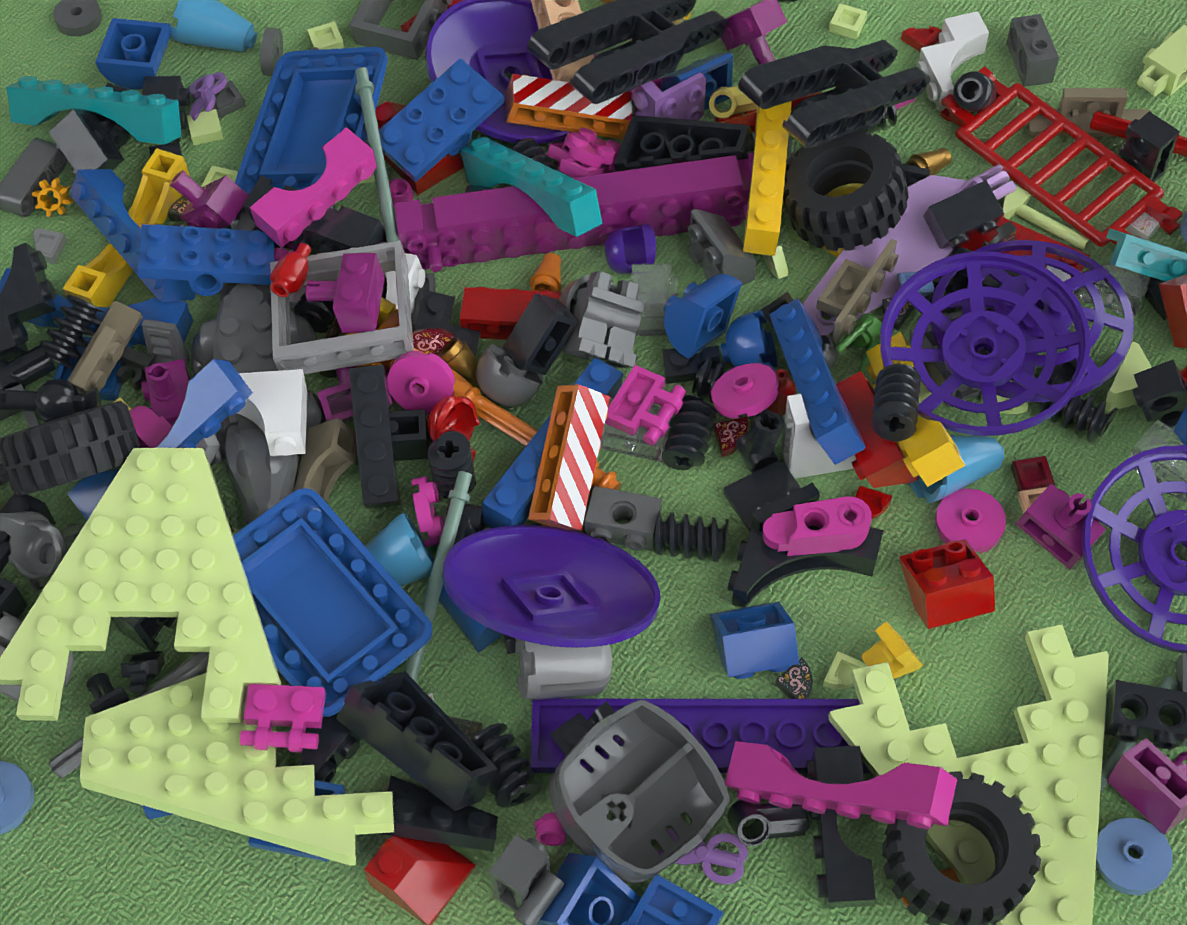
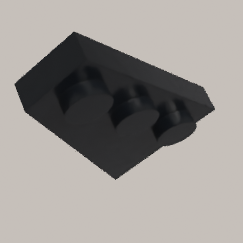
M392 775L390 776L388 792L392 791L394 832L380 834L493 852L498 816L473 806H467L455 811L426 788Z

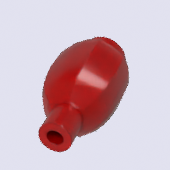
M300 243L296 251L285 254L275 265L270 274L272 282L270 288L274 294L279 297H288L290 293L300 290L309 271L307 260L311 252L309 245Z
M779 369L775 372L779 381L777 388L779 393L776 400L767 409L774 413H780L783 416L786 413L787 396L796 395L795 383L788 377V372L784 369Z

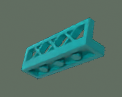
M1109 228L1106 238L1117 241L1109 264L1165 282L1187 274L1186 252Z

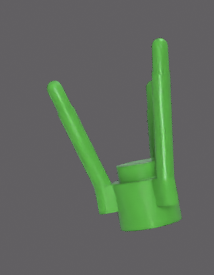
M867 313L862 314L856 321L851 334H844L838 344L834 342L835 347L838 346L837 351L842 352L851 343L861 348L867 346V351L881 343L877 336L881 333L882 324L875 316ZM865 353L858 372L862 371L863 374H865L866 367L870 363L867 353Z

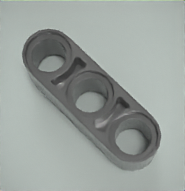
M35 138L29 143L0 183L1 210L25 218L33 213L38 201L37 197L32 195V192L43 190L39 182L44 179L51 185L53 179L61 174L68 161L65 155L57 150L55 143Z

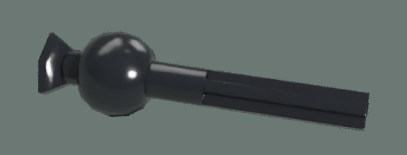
M61 379L48 380L37 391L0 390V410L37 411L38 416L45 422L101 406L102 402L97 387L79 394L77 388L72 383Z

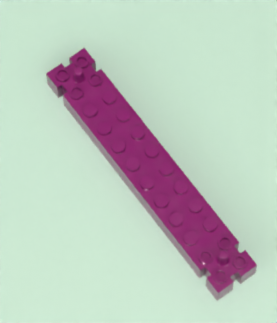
M748 153V159L737 160L736 155L573 178L596 189L602 219L601 225L578 237L557 228L549 215L535 200L516 186L434 197L433 203L420 204V200L394 203L399 240L401 241L404 253L417 255L424 270L430 269L433 272H439L443 267H454L461 264L483 263L489 260L517 258L524 255L546 254L552 251L605 245L608 234L613 230L641 226V224H650L654 230L655 237L688 232V227L690 226L691 211L695 209L723 216L731 227L741 225L742 220L747 217L754 153Z

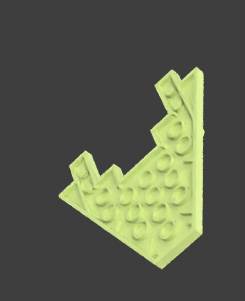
M133 448L0 657V685H21L16 716L20 720L58 721L69 651H106L111 617H178L174 647L177 652H209L201 719L204 723H241L246 687H249V684L281 685L212 470L203 448Z
M1063 625L1027 632L1025 640L1047 701L1017 707L1013 712L1024 744L961 758L956 756L946 723L910 731L888 662L853 669L851 677L860 705L830 711L828 718L849 746H860L861 759L875 777L888 773L904 762L937 766L948 773L961 771L963 779H969L972 773L984 775V783L992 785L996 780L1005 786L1002 791L1009 798L1016 794L1023 802L1019 808L1023 815L1031 813L1036 823L1030 830L1031 834H1038L1041 842V847L1036 852V855L1041 858L1040 869L1034 875L1036 881L1028 894L1012 912L996 923V925H1092L1109 659L1107 651L1074 658ZM948 820L947 826L934 824L928 830L925 837L949 868L954 869L958 879L963 884L983 883L992 875L995 869L994 852L987 838L978 829L965 822Z
M207 673L85 717L80 770L82 788L346 865H356L355 835L394 832L392 791L315 796L314 765L276 767V747H269L266 751L255 750L254 746L240 745L241 730L256 731L258 725H246L244 721L248 687L245 690L241 723H204L201 719ZM278 673L281 685L289 686V684ZM272 726L273 732H276V726Z

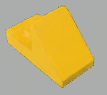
M887 621L875 629L882 640L862 654V659L867 666L888 662L893 679L914 672L924 666L903 637Z

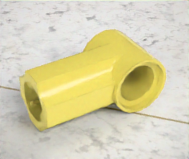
M738 85L716 89L709 101L711 112L719 118H726L732 114L754 110L758 107L738 89ZM727 95L732 101V106L727 110L719 109L715 103L716 97Z

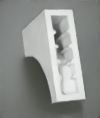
M303 369L239 373L253 394L245 400L246 405L238 414L252 420L264 432L270 456L305 454L308 392Z
M802 395L787 396L781 452L785 466L796 479L854 469L851 462L857 460L855 455L835 465L818 443L809 422Z

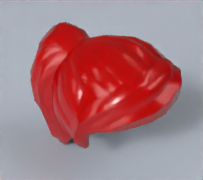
M451 395L443 397L429 411L426 421L428 437L433 443L443 433L452 430L465 435L469 441L474 427L480 425L475 404L471 399L464 396L456 397ZM471 448L472 461L474 462L476 451Z

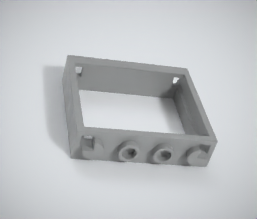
M401 241L384 242L376 245L308 256L309 271L302 285L307 286L308 280L336 281L339 277L343 253H376L383 273L395 271L398 327L291 344L289 295L288 297H279L271 290L273 360L278 371L303 369L304 374L397 359L404 353L414 351L408 265ZM278 261L270 262L271 272Z

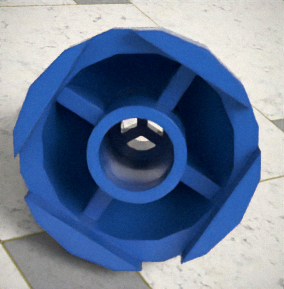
M761 310L744 314L730 324L726 332V343L721 344L725 363L731 362L734 367L760 363L769 366L776 372L774 367H778L776 349L771 332L767 333L766 329L762 327V324L768 322Z

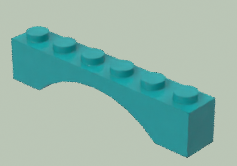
M35 76L20 77L18 82L6 87L11 122L37 126L54 118L63 110L82 109L99 113L115 121L137 141L165 145L182 136L178 100L165 99L163 94L144 96L139 95V92L135 90L116 92L113 91L112 87L88 88L85 83L66 85L62 84L61 80L55 79L37 81Z
M486 137L477 138L470 145L460 149L468 183L489 188L500 183L516 186L541 206L557 228L575 237L602 224L595 188Z

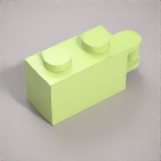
M1185 24L1175 33L1170 32L1157 49H1150L1143 59L1145 66L1142 75L1137 81V85L1149 91L1153 96H1157L1162 91L1171 96L1187 82V26Z

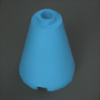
M178 1L173 18L178 19L177 28L171 26V38L174 41L237 52H245L248 48L252 49L257 39L254 25L220 1Z
M950 435L957 445L965 466L928 487L920 475H918L919 480L909 483L918 498L925 497L928 499L927 503L937 502L998 470L1004 460L1002 445L995 438L989 436Z
M406 513L397 515L365 546L400 586L431 576L435 560L428 547H425L421 540V535Z

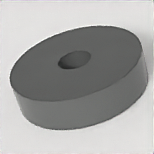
M61 0L54 8L53 17L57 28L63 34L83 36L98 28L102 21V12L96 0Z
M267 27L262 37L260 64L262 74L272 76L277 61L283 55V35L281 29Z

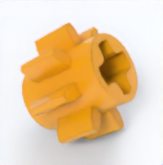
M58 177L53 179L51 185L45 179L40 181L39 185L43 190L32 192V195L37 197L38 201L35 209L42 208L46 211L47 217L52 216L54 210H57L60 215L65 214L67 211L64 204L68 205L74 202L72 198L68 197L67 192L71 186L64 187L59 184L60 180ZM51 191L54 192L53 196L58 199L55 203H52V197L48 196V193Z

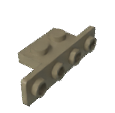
M1064 88L1059 108L1055 109L1090 136L1111 137L1118 136L1090 128L1092 115L1096 111L1129 121L1134 119L1140 120L1150 111L1148 109H1124L1127 101L1126 88ZM1038 114L1028 123L1029 135L1037 136L1051 125L1052 122ZM1062 131V132H1060L1057 136H1069V135H1068L1067 133H1065L1064 131Z
M890 239L871 269L845 259L818 298L816 309L837 317L832 342L838 344L844 334H851L855 327L858 313H865L871 301V294L880 291L885 279V273L887 271L891 273L894 270L899 255L895 253L896 240Z
M118 301L112 303L67 380L77 388L79 394H83L95 387L100 392L104 387L117 361L121 358L124 348L143 319V315L139 311Z

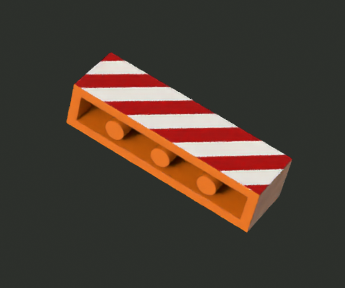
M519 74L512 75L505 92L506 122L575 133H578L580 128H587L596 132L597 136L623 140L632 118L631 92H625L599 104H593L570 85V82Z
M580 384L557 386L528 516L529 520L549 527L582 530L590 488L593 484L597 456L601 448L600 442L603 428L608 415L610 396Z

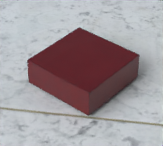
M1046 456L1012 461L1011 470L1018 491L1048 487L1051 483L1055 486Z

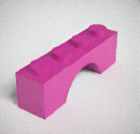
M347 127L323 146L327 164L323 175L316 183L297 191H287L274 187L250 207L255 225L281 248L289 241L297 239L308 225L322 218L327 209L338 200H343L353 187L362 180L368 179L377 168L373 149Z

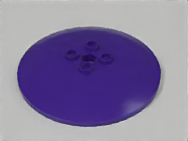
M463 0L447 9L432 27L426 45V68L431 83L459 58L463 59L503 94L504 99L510 79L505 74L528 75L553 80L550 69L527 49L529 39L539 30L531 0ZM506 102L476 128V130L486 135L513 143H518L526 138H533L538 144L550 143L566 138V135L571 133L562 130L506 122Z
M514 525L483 530L456 543L446 555L443 566L442 579L445 590L451 600L464 613L499 633L541 645L584 648L605 646L625 641L643 632L651 625L658 613L660 604L658 584L651 572L639 560L604 540L562 528Z

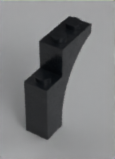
M27 243L14 247L11 270L0 293V360L9 361L28 352L26 342L29 341V337L22 324L23 322L56 310L53 301L56 298V292L52 283L47 280L44 269H47L46 259L40 250L37 251Z
M808 526V528L811 530L820 529L816 526ZM870 527L863 543L853 549L830 553L787 556V551L778 552L776 549L768 547L762 538V531L751 529L748 541L742 540L737 554V561H741L739 571L732 570L729 579L728 591L733 592L732 605L746 608L760 592L771 584L788 576L806 571L843 570L872 577L884 530Z

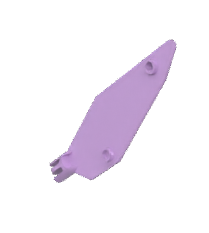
M1001 164L988 169L968 181L930 175L909 186L906 211L903 216H900L901 220L894 229L890 227L888 229L889 233L881 239L877 237L868 246L864 247L862 244L855 246V250L846 251L844 249L803 303V306L816 323L820 335H829L833 332L837 317L816 309L817 300L845 259L871 269L890 239L897 241L895 253L899 255L897 264L891 273L888 271L885 273V279L880 291L871 294V301L865 311L868 314L882 306V299L893 297L900 289L897 273L918 272L931 263L948 257L952 252L951 245L940 249L923 215L929 206L987 180L997 200L1017 189L1013 181L1008 182L1010 177L1007 172H1001L1003 169ZM858 313L857 319L860 318L862 313ZM822 315L829 316L831 320L823 319Z

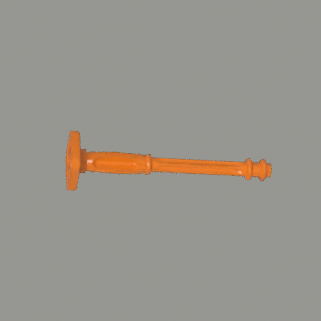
M398 309L392 312L377 330L398 327ZM396 359L362 364V367L383 365L388 375ZM452 370L455 378L453 395L471 399L475 404L478 417L522 445L527 446L538 430L481 394L479 387H473L466 379ZM416 383L418 386L424 387L422 384ZM596 461L591 489L597 486L619 490L621 482L616 480V472H604L599 468V462Z

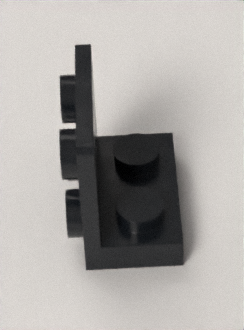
M781 460L724 487L723 494L749 532H751V529L763 532V525L772 514L793 511L794 505L819 501L820 492L813 482L801 488Z

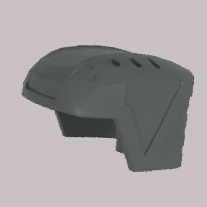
M645 700L628 704L598 722L559 764L550 779L548 787L549 798L555 817L568 837L584 855L597 857L623 882L631 884L640 883L652 878L696 847L722 816L729 803V794L717 766L698 740L673 716ZM614 735L623 741V746L618 745L613 740ZM599 746L608 755V759L605 760L596 752L595 747ZM580 760H584L593 769V773H589L581 766ZM608 813L613 816L614 819L612 821L607 819L606 815ZM682 813L687 814L691 820L690 825L685 823L681 816ZM669 826L678 836V841L672 839L666 827ZM651 840L656 841L663 851L662 855H658L651 845Z

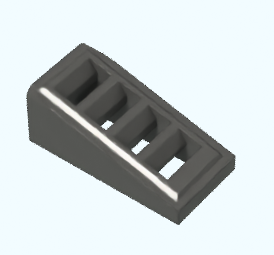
M144 320L142 328L147 353L154 357L155 363H166L184 359L188 367L190 357L176 325L161 321Z

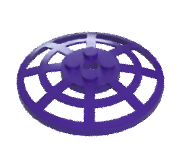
M1033 240L999 242L973 251L1005 252L1030 250L1032 251V256L1023 255L1019 257L1033 261L1044 268L1045 265L1071 275L1072 278L1064 281V283L1072 292L1084 287L1093 302L1094 309L1082 307L1087 321L1093 322L1090 329L1091 347L1098 340L1103 330V325L1123 332L1116 351L1102 366L1098 368L1089 356L1086 376H1084L1080 387L1073 397L1083 395L1099 387L1111 378L1123 364L1132 342L1134 331L1133 311L1120 283L1095 260L1059 244ZM1045 252L1071 259L1091 271L1081 273L1066 263L1045 257ZM981 268L982 281L986 277L991 276L1001 284L999 288L1017 293L1022 297L1035 282L1024 275L1012 277L1003 269ZM958 271L942 276L935 289L931 304L944 296L949 281ZM1104 280L1114 291L1122 305L1124 319L1105 313L1101 295L1094 286V282ZM1047 289L1035 306L1047 317L1055 336L1070 333L1069 329L1073 321L1067 309ZM984 298L985 308H992L993 312L1005 316L1015 307L1001 300ZM970 300L953 304L946 309L962 308L963 315L970 313ZM1028 314L1018 324L1025 337V341L1044 338L1038 325ZM930 323L934 341L938 348H942L945 333L933 323ZM979 344L974 348L976 352L982 348L990 353L993 351L992 347L987 344ZM1078 345L1066 347L1067 350L1058 352L1055 366L1074 359L1077 362L1079 356ZM1025 355L1021 370L1034 376L1035 367H1044L1046 355ZM1011 381L995 387L996 395L1009 399L1027 390L1016 382ZM1071 381L1050 386L1064 392ZM1036 395V396H1034L1031 400H1029V401H1027V402H1051V401H1049V400H1047V399H1045V398H1043V397H1041V396H1039V395Z
M999 252L956 254L935 261L919 270L893 296L884 314L881 327L880 353L883 367L892 365V360L913 362L914 368L921 376L920 381L932 393L920 404L918 403L917 414L927 420L940 421L945 429L974 436H998L1016 433L1036 426L1055 415L1070 401L1080 387L1087 371L1091 350L1090 328L1086 314L1069 287L1050 270L1016 255ZM981 268L1009 270L1027 276L1035 282L1023 297L1001 288L982 287ZM967 269L968 288L949 293L933 304L918 292L925 284L940 276ZM1047 289L1067 309L1076 331L1055 336L1049 320L1035 306ZM984 298L1001 300L1015 307L1007 316L993 311H985ZM970 300L971 312L960 316L953 322L941 313L953 304ZM908 301L922 314L913 332L911 348L891 347L894 323L902 307ZM1027 314L1038 325L1044 337L1043 339L1025 341V337L1018 324ZM930 323H933L945 333L942 348L921 349L924 334ZM979 344H987L992 347L993 351L990 354L981 355L974 348ZM1078 345L1079 356L1076 371L1067 389L1063 392L1048 385L1047 382L1055 368L1057 350ZM1046 352L1045 364L1037 379L1021 370L1025 355ZM923 362H943L951 376L939 387L929 376ZM1010 380L1027 389L1014 398L1003 402L997 401L995 387L1004 385ZM962 384L973 388H980L983 404L967 402L953 397L952 394ZM1036 395L1054 403L1048 409L1032 418L1007 425H1002L1000 412L1018 407ZM944 402L963 411L985 413L987 426L956 423L937 416L932 411Z
M1162 446L1143 451L1126 459L1100 483L1090 500L1091 510L1084 516L1081 546L1084 565L1091 585L1111 615L1131 633L1148 643L1172 652L1187 653V644L1174 643L1162 639L1166 621L1187 625V615L1169 611L1174 594L1187 596V561L1180 560L1174 551L1176 544H1181L1187 548V515H1185L1187 510L1168 512L1162 494H1187V482L1167 481L1157 483L1151 464L1166 460L1187 461V446ZM1138 468L1144 489L1129 498L1117 515L1101 506L1100 502L1111 486L1126 473ZM1148 499L1155 519L1143 530L1126 520L1135 507ZM1094 518L1111 528L1109 552L1113 570L1099 575L1093 563L1090 546L1091 528ZM1121 534L1139 543V562L1123 567L1120 554ZM1147 575L1160 588L1155 605L1143 597L1130 580ZM1120 584L1133 602L1151 614L1148 632L1126 617L1110 599L1104 588Z

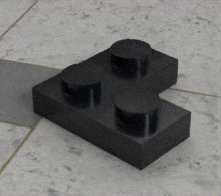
M423 290L414 331L426 328H443L454 335L453 339L458 338L461 342L466 341L476 357L481 332L449 324L455 297Z

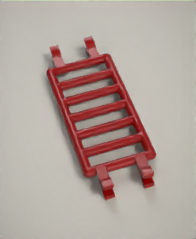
M984 66L978 72L989 76L994 81L997 89L996 99L992 105L972 115L956 104L952 94H949L942 100L941 104L945 109L941 111L940 116L949 122L953 121L959 126L955 132L958 140L992 166L1001 164L1003 167L1001 172L1006 171L1013 182L1095 245L1104 247L1109 242L1116 245L1117 241L1106 238L1109 228L1131 235L1125 229L1145 212L1158 221L1161 228L1169 235L1179 228L1180 224L1176 221L1182 217L1183 212L1175 207H1168L1160 201L1164 196V190L1023 85L1015 83L1007 88ZM1016 97L1029 105L1028 108L983 143L971 134ZM1038 114L1052 122L1051 125L1008 160H1005L994 151ZM1062 131L1076 140L1031 178L1017 169ZM1085 148L1099 157V159L1054 196L1041 187L1045 181ZM1108 166H1111L1123 175L1078 214L1064 205L1066 201ZM1133 183L1148 193L1103 232H1100L1088 223L1089 220Z

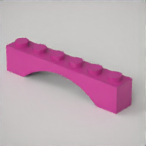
M735 741L725 780V785L738 793L737 798L748 803L759 804L760 799L769 800V803L786 809H791L792 804H799L805 810L824 814L826 808L834 809L837 814L854 819H859L860 813L871 815L872 819L887 824H894L895 819L907 820V824L921 829H931V824L947 826L957 779L941 767L904 762L888 773L867 781L851 784H826L803 777L794 769L785 756L768 745Z

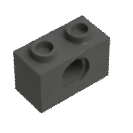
M594 486L585 518V534L608 543L624 545L631 550L641 551L645 549L653 551L659 511L662 516V498ZM620 519L629 520L625 524L617 523L616 521Z

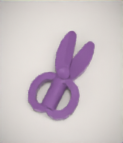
M223 72L208 74L197 79L190 86L191 96L197 99L190 110L194 121L203 107L206 112H209L214 107L216 101L215 94L220 92L227 84V78Z
M666 829L672 839L678 841V836L674 830ZM720 833L713 836L707 845L701 841L674 864L692 865L703 862V871L709 879L718 884L729 885L738 882L743 877V863L746 861L749 852L747 845L743 844L738 836ZM721 842H730L738 847L739 853L716 849V846ZM661 848L657 851L658 855L663 854ZM712 864L735 869V872L730 876H721L712 870Z

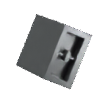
M699 209L691 211L690 226L688 227L690 235L688 253L691 260L695 264L699 263L702 267L706 280L717 274H727L742 282L741 286L754 281L756 260L751 253L743 252V242L723 216Z

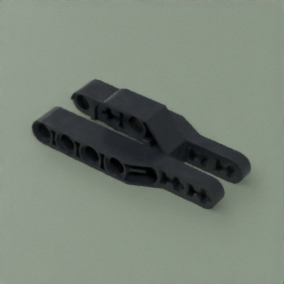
M614 0L539 29L529 39L527 49L549 69L554 70L632 39L630 42L598 54L590 63L582 66L575 73L573 79H570V85L591 103L599 104L674 72L684 54L718 40L724 34L728 21L713 10L675 25L674 21L687 16L692 11L696 0Z
M881 40L855 49L824 45L752 67L741 77L738 89L763 110L835 87L833 90L801 100L793 108L787 121H783L782 126L788 133L806 148H812L879 124L888 107L918 97L927 88L930 76L919 67H913L883 77L878 72L884 71L894 62L898 50L888 41Z

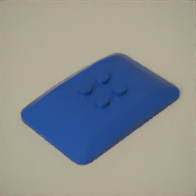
M380 47L303 50L291 51L282 55L273 71L235 184L250 195L260 176L271 179V185L279 189H283L285 185H288L297 190H302L313 185L321 178L327 164L323 146L347 127L363 142H366L367 133L360 96L355 91V85L357 84L355 70L360 67L367 68L369 81L374 85L372 97L376 110L388 61L384 49Z
M304 488L294 491L233 535L277 672L289 686L324 687L326 696L323 717L332 716L342 710L345 705L344 700L351 685L382 679L425 646L431 639L433 634L432 623L426 614L314 490Z

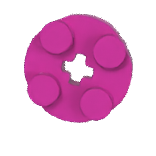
M580 128L578 133L571 132L566 135L562 148L563 150L570 148L568 155L581 163L600 168L601 163L610 165L609 171H617L614 163L622 144L613 140H607L606 142L597 138V133L593 130Z
M427 476L412 479V486L419 485L420 491L413 493L420 532H428L430 538L423 541L425 547L439 545L445 521L443 515L437 516L435 503L440 502L437 483L429 482Z

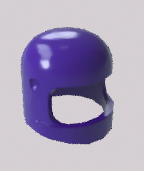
M650 224L619 228L608 234L605 240V257L609 268L617 274H633L653 271L656 255V238Z

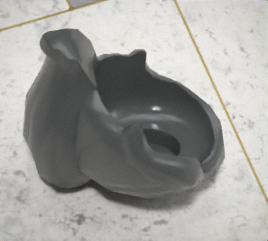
M38 512L0 513V531H5L10 535L9 545L11 554L8 556L9 561L28 578L52 577L68 552L60 530L53 524H50L49 519Z

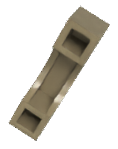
M338 418L308 428L305 454H302L294 491L304 488L312 489L328 504L335 482L355 462L357 442L354 429Z

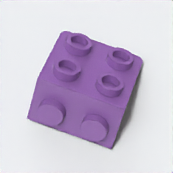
M698 73L663 92L652 81L634 88L633 115L699 121L704 115L706 77L702 73Z

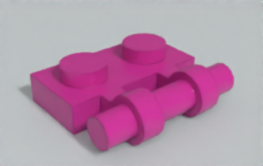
M634 365L608 407L605 424L632 436L642 426L647 429L643 440L649 445H655L658 438L663 437L669 428L668 422L672 415L677 414L682 407V399L686 394V390L679 385H675L671 392L663 390L665 377ZM654 403L661 406L657 415L649 413Z
M249 684L244 721L246 725H258L256 731L241 730L240 745L254 746L255 750L266 751L269 747L289 748L290 752H302L303 748L317 749L319 742L318 734L305 733L306 728H321L326 696L324 687ZM272 726L292 727L290 732H273Z

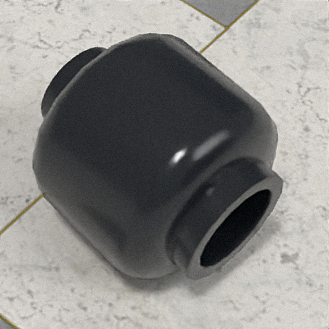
M978 71L963 74L953 87V97L956 104L961 109L971 113H978L988 108L996 99L997 89L994 81L989 76Z

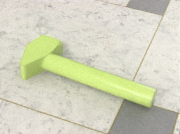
M1016 186L1017 189L1014 192L1005 196L1002 208L1004 215L1002 217L1010 219L1018 215L1082 250H1085L1090 240L1082 234L1027 206L1026 204L1031 196L1027 191Z

